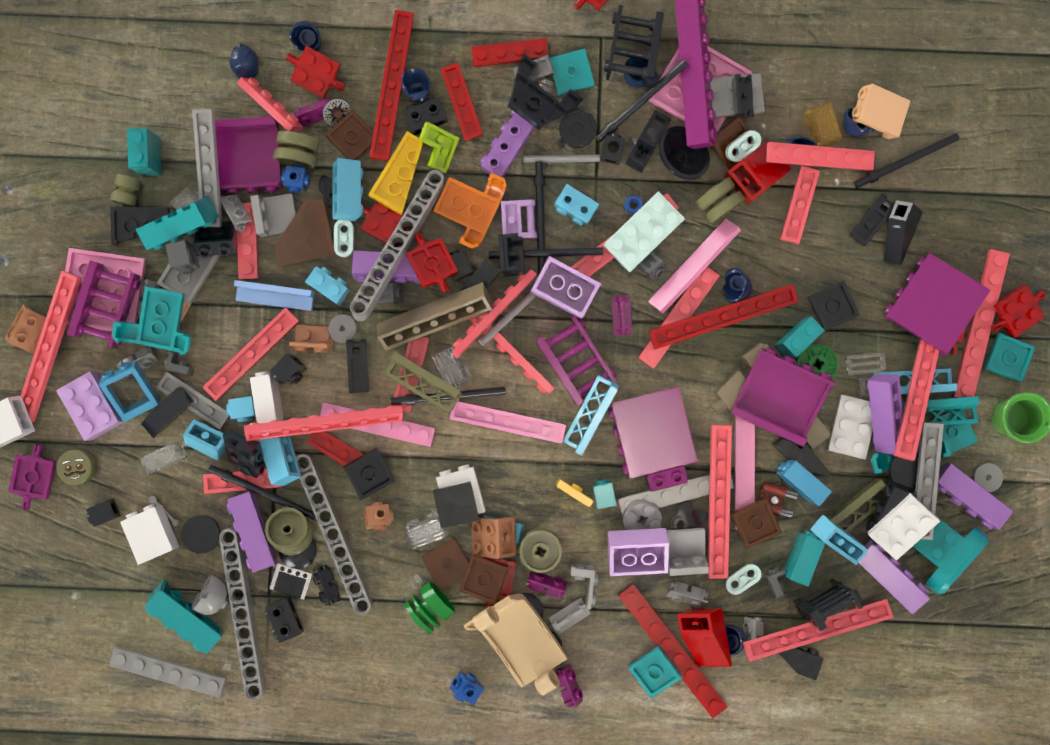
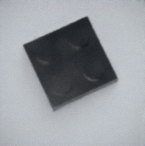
M844 280L808 296L816 317L825 331L860 315Z
M377 448L342 466L361 501L395 482Z
M471 481L433 490L441 528L479 520Z

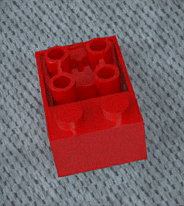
M769 140L742 159L724 175L726 179L728 177L732 179L735 183L734 189L741 191L746 198L744 201L747 205L792 170L789 164L766 162L767 143L770 142Z
M722 608L688 609L677 614L680 634L697 666L732 667Z

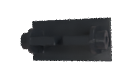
M326 564L320 567L321 571L318 568L312 569L314 572L312 579L314 584L319 587L320 592L318 595L321 603H324L325 606H330L331 600L332 603L340 601V594L336 584L328 585L329 582L334 581L331 568H328Z

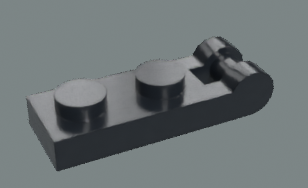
M883 193L849 234L863 247L867 245L888 219L895 203H891L886 199L887 196ZM881 205L886 208L885 212L879 208Z
M360 339V341L354 342L353 340H347L349 393L369 392L367 340ZM354 349H360V354H354Z

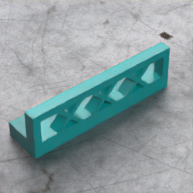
M977 396L928 400L926 413H930L935 417L932 423H942L944 426L978 424L976 407L979 405V398ZM902 402V411H904L905 402ZM971 409L973 419H964L959 414L962 410ZM943 411H949L954 417L951 421H945L940 417V414Z

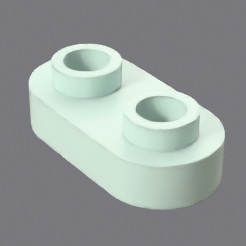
M752 130L741 134L726 147L725 154L727 159L739 162L756 150L761 144L760 134ZM748 137H751L750 143L747 142ZM734 148L737 151L735 155L732 154Z
M338 220L334 225V251L342 258L351 256L354 251V226L350 221ZM347 226L348 231L343 233L341 231L342 227ZM343 245L348 246V249L345 252L341 250Z
M754 564L744 565L726 578L725 587L727 591L734 595L742 593L760 580L761 570ZM753 570V575L749 577L747 572ZM733 581H737L736 587L731 586Z

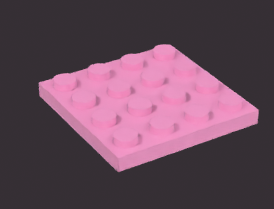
M707 46L711 56L709 70L713 78L735 76V74H752V71ZM679 48L660 79L680 63ZM680 72L648 101L685 122ZM719 117L714 120L716 131L719 130L726 117Z
M69 248L65 271L81 277L82 280L67 325H70L90 260L104 264V271L127 278H129L130 273L140 275L141 283L144 280L147 260ZM104 278L99 279L97 285L100 290L120 296L124 295L127 286ZM141 284L139 289L135 291L126 322L137 323V312L141 300ZM96 296L93 298L91 305L93 308L117 315L121 304ZM93 315L88 316L86 324L89 327L105 331L113 330V321Z

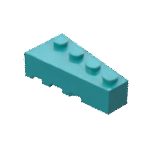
M206 196L141 226L136 231L146 250L154 248L156 251L164 247V242L170 240L173 243L182 239L180 235L184 233L188 236L197 232V227L203 225L206 228L214 224L213 220L219 216L209 196Z
M163 579L149 595L144 607L146 612L152 617L159 618L166 628L175 630L182 640L191 642L197 651H203L207 654L220 640L223 630L208 616L199 615L192 610L193 603H186L181 596L182 594L177 589L171 590L167 586L169 582Z

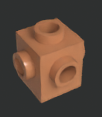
M375 502L372 503V506H365L364 508L366 529L383 531L393 521V510L389 509V504Z

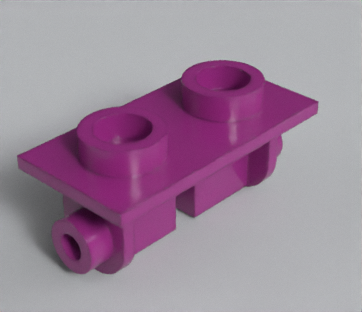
M323 98L314 102L313 109H311L310 105L297 108L294 116L298 118V122L303 127L324 119V107L330 99Z
M630 296L611 297L613 335L633 334Z
M684 465L650 473L646 476L650 492L688 483Z
M530 571L526 586L530 590L542 593L543 588H547L546 595L558 599L559 597L563 598L566 592L567 581L559 577H551L544 573Z
M568 664L564 669H556L555 673L560 680L559 687L566 686V689L560 691L564 703L568 707H577L583 701V693L576 682L575 671Z

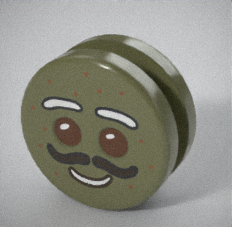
M83 449L66 451L60 456L56 469L58 476L63 482L69 485L85 484L95 476L97 462L90 452Z

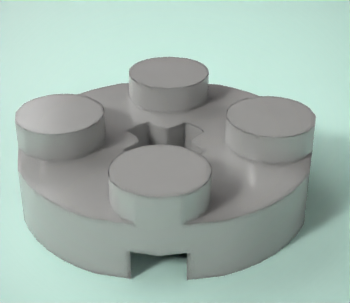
M637 500L626 507L622 520L626 530L661 528L662 516L655 503ZM639 516L647 517L644 521H638L640 519Z

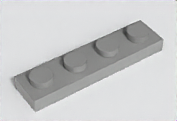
M166 372L156 388L169 395L176 388L183 387L195 401L188 409L219 430H222L230 418L227 410L172 373Z

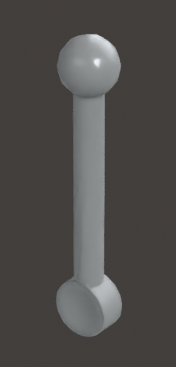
M151 496L149 498L150 503H154L156 506L161 505L157 501L158 499L156 496ZM164 509L165 514L172 522V525L174 527H177L179 525V520L174 519Z

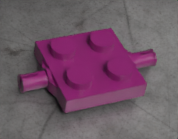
M34 444L32 455L16 454L8 492L24 497L21 509L30 510L32 498L49 499L56 461L47 460L40 456L43 445Z

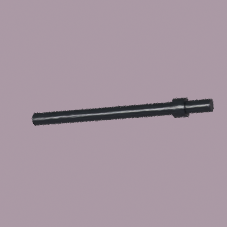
M683 59L614 121L611 120L607 123L606 128L596 136V139L601 142L606 138V135L615 133L625 120L688 66L686 61Z
M955 133L877 171L873 170L867 173L865 177L854 181V185L856 188H859L868 183L872 184L878 181L880 177L960 140L959 135Z
M535 162L534 186H536L537 250L545 249L543 192L545 177H543V162ZM538 257V276L545 265V257Z
M603 247L524 250V258L603 255ZM489 251V259H500V252Z
M505 387L465 390L461 391L462 396L460 399L506 394ZM434 393V394H425V395H427V396H433V395H437V393ZM413 394L390 398L391 405L406 404L409 406L414 405V403L428 402L422 397ZM447 395V396L440 397V400H451V399H453L452 397H450V396H448V395Z
M212 464L208 469V472L221 477V480L227 483L230 481L284 507L295 508L312 520L315 519L313 511L235 476L233 472L227 469L222 470Z

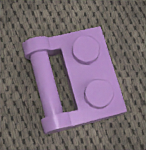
M535 200L501 201L503 234L518 233V237L522 236L523 239H537L534 219ZM521 207H526L528 232H522Z

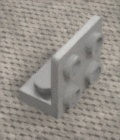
M289 193L261 198L259 195L250 196L256 234L260 237L283 234L296 215L293 195Z
M705 529L667 530L669 541V575L709 573V566L705 557Z
M570 563V575L574 576L575 580L584 581L588 578L585 604L586 608L591 610V605H595L596 593L593 590V586L598 583V573L593 565Z

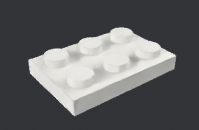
M846 395L839 396L830 433L831 436L827 445L828 451L866 460L873 431L869 401Z
M910 493L867 533L895 560H898L935 527L940 520Z

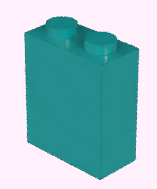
M147 128L127 129L128 168L143 177L162 176L161 138Z
M810 316L801 319L774 347L784 357L787 355L797 358L825 330Z
M806 530L804 533L798 531L784 567L787 573L783 575L790 580L809 586L825 543L814 533Z

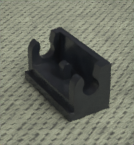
M735 74L732 79L734 118L754 117L752 75L748 74L746 77H741V74Z
M518 233L498 234L500 266L504 277L524 275L525 261L522 236L518 237Z

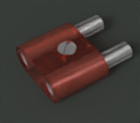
M763 481L758 500L766 497L775 516L779 517L782 515L792 518V515L782 512L793 514V511L782 509L785 496L793 499L798 498L786 493L797 496L798 493L789 491L786 487Z

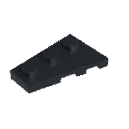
M110 207L111 245L139 237L136 231L137 228L169 214L170 208Z

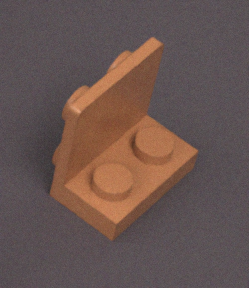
M23 304L5 336L6 341L34 354L46 317L32 311L30 307Z
M296 325L295 342H289V346L294 347V351L309 352V349H314L313 352L328 354V350H334V340L329 335L328 327Z
M479 517V520L472 521L473 554L480 557L497 559L516 556L515 517L497 519Z

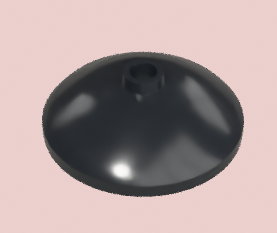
M674 126L667 129L661 135L658 144L659 155L665 167L672 174L681 179L695 180L707 171L710 164L708 148L692 149L688 147L685 127Z

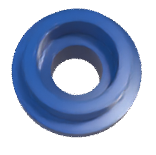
M630 196L624 203V209L630 215H634L643 207V202L638 196ZM636 203L637 208L632 209L630 204Z

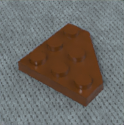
M323 198L305 201L274 246L278 266L335 255Z

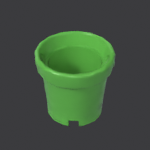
M1023 392L1013 395L1008 399L1001 400L993 408L995 409L993 415H991L993 427L1000 434L1009 436L1018 442L1030 444L1038 442L1050 432V404L1037 393Z

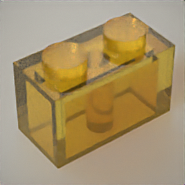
M831 102L809 108L805 112L804 122L807 127L809 126L811 132L809 137L816 142L817 146L825 147L838 143L842 139Z

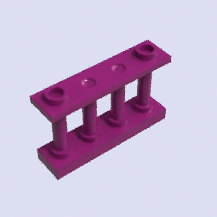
M90 260L67 335L81 338L84 333L109 340L107 347L118 349L122 342H115L112 333L87 326L86 320L88 316L93 315L113 322H126L135 291L139 289L141 284L140 275L130 273L129 278L104 271V264ZM104 278L127 285L124 295L120 296L98 289L99 279ZM97 296L120 303L118 314L93 308L91 305L93 298Z
M574 316L571 318L574 323L573 325L551 339L547 338L544 340L542 336L536 340V343L574 403L578 406L584 402L582 398L584 394L590 391L596 378L581 388L574 387L572 384L573 378L597 363L604 370V373L600 376L616 382L614 377L617 375L611 366L607 367L584 331L586 326L582 319H577ZM579 331L584 339L582 342L560 356L553 354L551 349L554 348V345L574 332ZM589 347L594 357L570 372L563 370L562 365L564 361Z

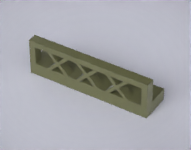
M394 352L391 357L392 363L385 372V376L450 414L462 396L461 391ZM396 365L402 367L404 375L398 377L391 373ZM417 376L420 380V385L412 387L409 385L408 378ZM424 387H435L437 395H425ZM448 395L453 398V401L447 408L441 404L440 397Z
M874 479L827 518L841 528L844 526V530L849 532L875 511L878 502L881 503L883 498L876 501L872 500V496L880 490L883 493L886 486L881 479ZM868 502V508L864 513L857 512V509L862 504ZM853 514V522L849 525L842 524V521L847 516Z

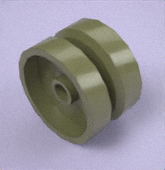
M278 131L276 143L281 147L275 148L273 160L289 166L299 164L303 165V168L313 169L315 168L316 157L312 153L318 151L320 141L317 138L302 133Z
M730 177L711 187L695 202L700 210H706L713 206L705 216L710 224L719 220L746 199L741 191H736L730 196L727 195L735 188V183Z
M285 507L271 514L266 522L265 534L270 544L277 551L284 555H296L307 549L312 542L313 529L302 512L295 508Z
M534 528L528 531L522 538L519 546L520 559L523 565L536 573H546L554 569L562 556L561 543L557 535L545 528ZM541 546L544 551L542 553L537 552V547Z

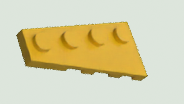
M408 131L368 194V197L401 216L423 146V142L419 141L417 136Z

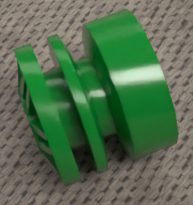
M822 344L809 345L797 358H794L797 360L796 363L801 366L807 364L813 367V363L819 362L820 366L813 367L815 368L814 372L819 374L825 372L831 375L832 378L836 375L838 369V359L835 353L829 347Z
M429 581L419 590L423 598L421 599L414 594L411 597L412 601L407 600L404 606L412 620L425 632L431 634L434 631L433 626L437 628L440 626L437 616L446 621L456 611L444 593L434 583Z

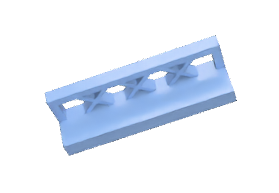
M234 280V286L237 287L235 301L313 311L315 292L311 290Z

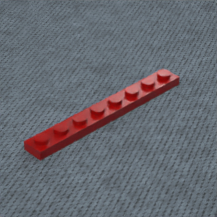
M395 10L370 159L388 162L390 158L402 89L401 78L405 71L414 13L401 10Z
M789 284L649 330L648 332L653 348L659 349L798 303V298L794 285Z
M632 583L619 593L620 599L656 646L660 645L683 675L682 680L712 719L728 708L636 586Z

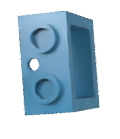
M136 360L131 363L129 361L119 366V369L113 372L112 370L107 371L101 376L99 386L123 422L159 405L160 397ZM132 373L147 397L124 408L109 384Z
M783 460L777 467L778 471L776 474L810 504L820 506L832 492L795 460Z

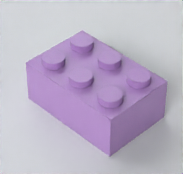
M549 256L531 289V293L583 319L601 283Z
M89 371L56 390L84 441H92L124 423L99 386L101 376L98 372Z
M666 528L608 531V567L610 576L668 573L669 541Z

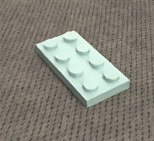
M658 191L603 246L630 273L685 218Z

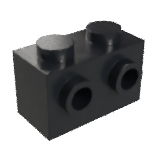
M429 97L424 100V103L419 105L416 103L406 107V110H403L413 135L422 132L425 122H430L437 127L448 123L439 97Z
M286 353L270 371L274 374L272 377L279 384L292 385L293 383L297 384L303 378L302 373L307 367L294 355Z
M290 595L265 607V617L267 621H271L273 626L272 634L275 639H278L279 643L304 632Z

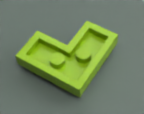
M425 122L418 140L434 148L427 166L442 173H447L460 138L430 122Z

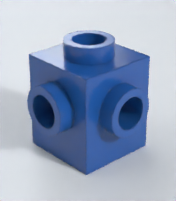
M292 164V167L286 166L285 171L282 172L281 182H283L288 191L294 193L306 192L307 186L310 184V175L303 168V165Z
M460 671L457 677L453 679L450 689L454 693L455 699L460 702L465 700L474 705L483 692L484 687L477 680L476 676L469 672L465 674Z

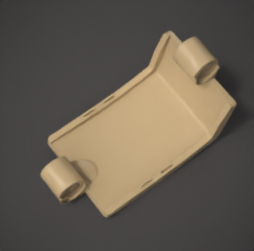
M523 594L507 596L494 606H489L474 616L471 621L464 625L465 630H479L520 687H525L534 681L537 691L544 696L560 686V680L553 668L566 661L568 657L548 626Z

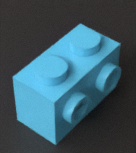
M566 184L554 207L557 208L556 211L563 216L567 214L572 217V221L577 225L587 226L598 209L599 203Z
M315 267L305 282L340 306L351 291L346 287L348 283L339 277L337 280L330 276L332 272L325 267L321 269Z
M253 396L228 400L229 404L226 405V410L231 419H237V422L254 421L253 417H256Z
M193 419L183 434L186 445L217 461L220 460L226 451L223 439L224 433L216 431Z

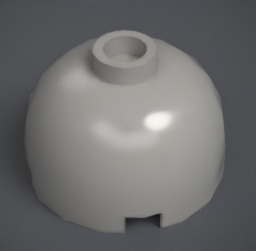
M210 575L202 585L203 589L197 594L192 605V610L203 615H212L220 608L224 609L229 601L226 598L228 591L225 583L219 578Z

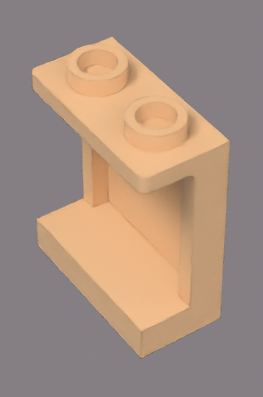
M875 84L863 86L858 93V101L852 112V120L856 124L862 123L882 132V137L886 139L897 138L900 136L910 100Z

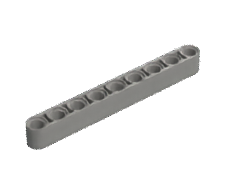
M432 170L427 174L351 302L350 310L355 320L365 321L380 299L414 241V235L418 234L444 189V176L442 172ZM433 180H439V181H440V182L437 183V184L431 183ZM425 195H428V196L431 197L430 199H427V200L422 199V197L425 196ZM415 211L422 212L420 215H413ZM405 227H412L410 231H404L403 229ZM400 242L403 244L401 247H394L395 243ZM388 258H391V259L394 260V261H393L392 263H390V264H387V263L384 262V261H385L386 259H388ZM379 274L384 276V278L381 280L375 279V277ZM367 291L375 292L372 296H365ZM358 307L365 308L362 313L355 312Z
M310 454L298 455L296 460L301 474V483L352 607L358 615H365L373 607V600L313 456ZM303 457L309 461V465L306 468L300 464V460ZM309 475H313L316 478L315 485L308 483ZM316 493L323 495L322 503L316 502ZM323 511H328L331 514L329 521L322 518ZM330 529H336L338 531V537L336 539L330 536ZM338 547L345 549V556L337 554ZM345 565L352 566V574H347L344 571ZM352 583H358L361 588L360 591H353L351 588ZM359 601H366L368 608L365 610L361 609Z
M230 527L220 533L219 541L244 692L248 699L257 700L264 694L266 682L245 555L240 547L239 540L241 538L239 532L236 533L234 527ZM227 532L233 533L234 540L232 542L227 539ZM231 551L236 552V560L230 558ZM234 570L239 571L240 579L233 577ZM237 589L242 590L243 598L236 596ZM240 608L245 609L247 612L246 617L240 616ZM247 628L250 631V636H245L242 633V629ZM250 647L253 650V655H248L245 648ZM248 667H254L256 669V674H251L248 670ZM253 685L259 688V693L252 691Z

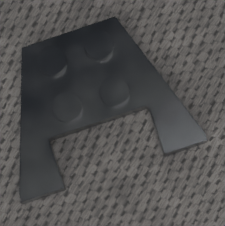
M523 54L518 65L508 107L536 129L540 130L580 105L584 99L570 89L561 102L528 78L538 64Z

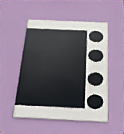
M277 563L270 589L304 600L312 574Z

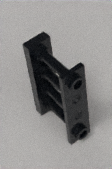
M619 5L618 12H614L612 19L615 29L609 60H605L603 71L607 72L606 80H610L611 71L641 76V78L645 79L643 87L651 88L655 74L664 13L657 12L655 19L645 20L621 15L623 5ZM623 23L649 28L652 31V35L644 36L619 31V25ZM617 39L644 43L650 47V50L642 52L616 47ZM614 55L644 60V62H647V67L638 68L613 63Z
M832 578L829 581L833 588L810 601H804L799 597L793 602L801 617L819 631L827 628L825 624L826 618L850 604L858 609L863 608L860 603L862 598L856 589L853 590L842 584L841 581L838 582Z

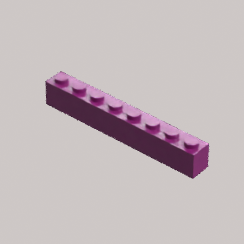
M675 0L680 62L684 59L688 64L681 71L687 146L692 149L715 146L717 131L714 128V120L716 119V114L712 108L714 93L710 83L713 77L709 70L711 56L707 47L709 35L706 32L708 18L704 11L706 0Z

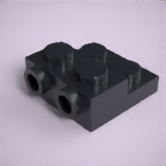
M222 221L223 226L197 227L198 231L195 233L193 242L196 256L207 258L212 255L225 257L235 254L237 230L234 228L232 221Z
M226 430L223 434L228 460L234 464H239L240 472L244 475L257 478L265 470L261 443L256 440L246 441L245 436Z

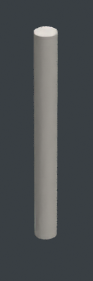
M523 155L524 163L599 162L600 155Z
M530 291L478 340L479 343L484 346L536 297L535 294Z

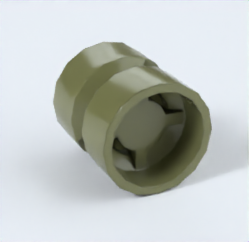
M116 174L114 181L116 189L112 190L110 200L135 207L137 200L135 192L139 191L141 180Z

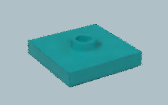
M585 49L550 58L555 72L552 76L558 96L567 94L570 89L576 92L595 87Z
M997 333L984 369L1022 383L1035 346Z
M962 410L959 415L964 419H968L964 410ZM946 412L940 415V417L945 421H951L954 415ZM970 424L943 427L942 438L948 441L951 454L978 442Z
M660 645L628 666V669L651 699L683 676Z

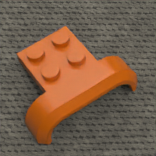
M491 173L483 193L449 177L433 212L466 227L467 230L461 236L459 243L471 249L477 248L482 243L507 188L504 178Z

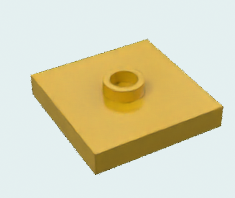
M560 478L556 482V486L588 507L592 505L593 499L582 493L583 489L575 483L571 486Z

